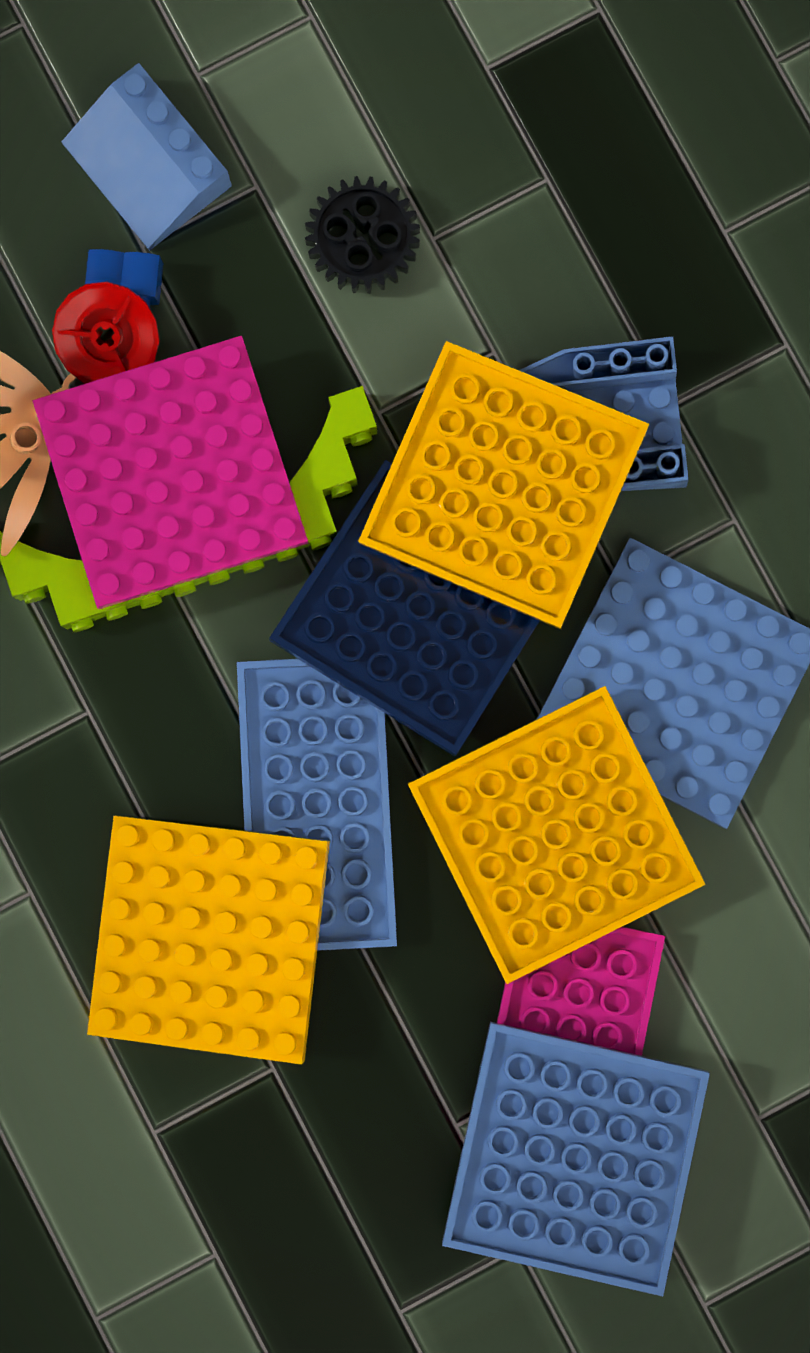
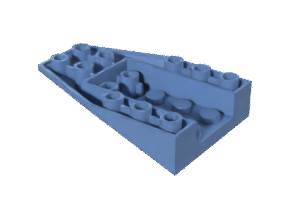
M673 337L564 349L519 370L649 423V428L621 491L685 488L687 486L688 470L685 444H682Z

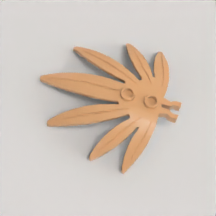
M0 351V380L15 388L13 390L0 385V407L11 408L10 413L0 415V435H6L0 441V489L13 477L28 458L31 459V463L15 491L6 517L0 554L5 557L15 546L35 512L44 489L51 461L32 400L69 389V385L75 381L76 377L70 373L64 380L62 388L50 393L31 372Z

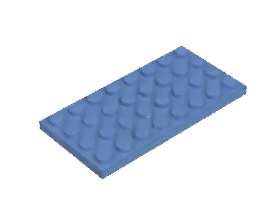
M299 659L237 662L245 831L330 841L317 951L397 946L385 713Z

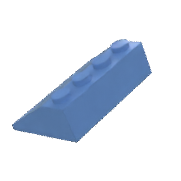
M140 63L114 81L61 141L149 251L232 187L228 171Z

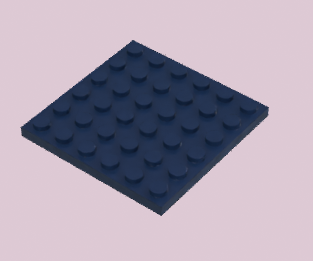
M385 460L269 637V641L455 757L540 620L358 542L392 463Z

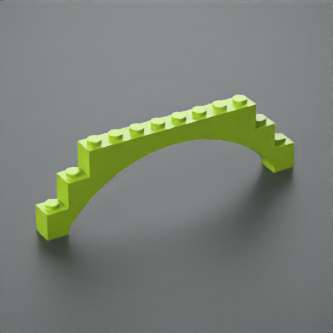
M363 386L328 397L331 409L322 432L308 458L289 483L308 544L98 609L83 561L43 552L17 541L7 556L4 557L0 554V563L2 564L12 597L19 601L24 600L28 604L46 598L45 592L49 591L60 626L67 630L72 628L73 632H80L93 627L94 620L106 617L110 621L124 617L128 614L127 609L138 605H141L142 609L156 606L162 603L161 597L175 593L176 597L185 596L195 592V586L209 581L210 585L220 584L230 579V573L242 569L244 574L255 572L265 567L263 563L265 561L277 558L278 562H282L298 556L297 550L309 546L312 547V550H318L329 546L332 543V538H335L337 535V531L325 496L331 494L332 498L342 497L353 491L352 487L358 485L345 445L349 443L352 446L363 445L372 440V435L377 434V426ZM0 531V551H1V542H2V535H3V533H2L1 531Z

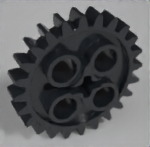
M355 176L353 186L348 187L347 183L342 179L340 180L341 191L337 192L329 186L327 188L328 200L320 196L317 197V204L320 210L313 208L309 210L310 217L315 220L305 223L306 231L312 233L305 237L306 245L313 247L308 251L309 258L319 259L315 264L317 272L328 269L325 274L327 282L338 277V289L340 290L347 282L351 283L353 293L357 292L360 284L365 286L368 294L371 293L373 283H377L381 290H385L386 278H389L396 284L398 282L397 270L405 274L408 273V265L405 260L414 262L416 260V253L411 249L419 248L420 239L414 237V235L420 233V225L412 223L417 219L416 210L406 211L410 206V199L405 198L398 201L400 189L397 187L388 193L387 181L385 180L377 188L374 187V180L371 176L366 185H361L358 176ZM364 205H370L376 209L374 214L370 216H362L357 211ZM347 210L350 212L363 234L369 232V242L382 255L383 258L381 260L376 259L364 237H357L355 225L343 214V211ZM334 226H343L347 229V232L341 237H334L329 234V230ZM384 233H391L396 236L397 240L390 245H385L378 238ZM357 253L368 257V261L363 265H354L349 260Z

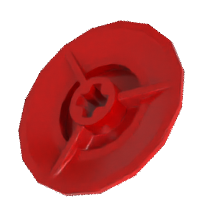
M108 281L88 283L68 294L56 311L52 328L56 354L66 370L84 384L154 363L160 342L157 320L146 301L128 287ZM102 329H113L115 333L112 335V340L103 341L100 337L103 333Z

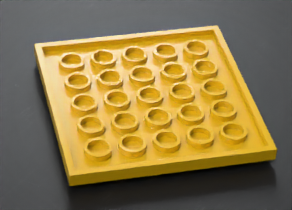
M446 341L358 542L561 629L649 428V423Z
M606 686L408 783L506 984L706 885Z
M113 816L87 1035L302 1065L305 1062L330 841Z

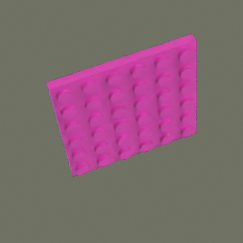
M242 336L32 400L98 609L308 544V539Z

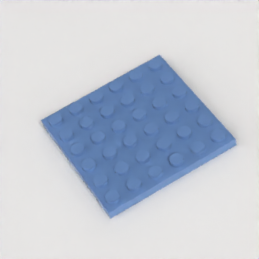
M629 538L537 719L606 686L660 795L727 829L810 664V628Z
M490 1021L442 1246L663 1297L710 1073L698 1068Z

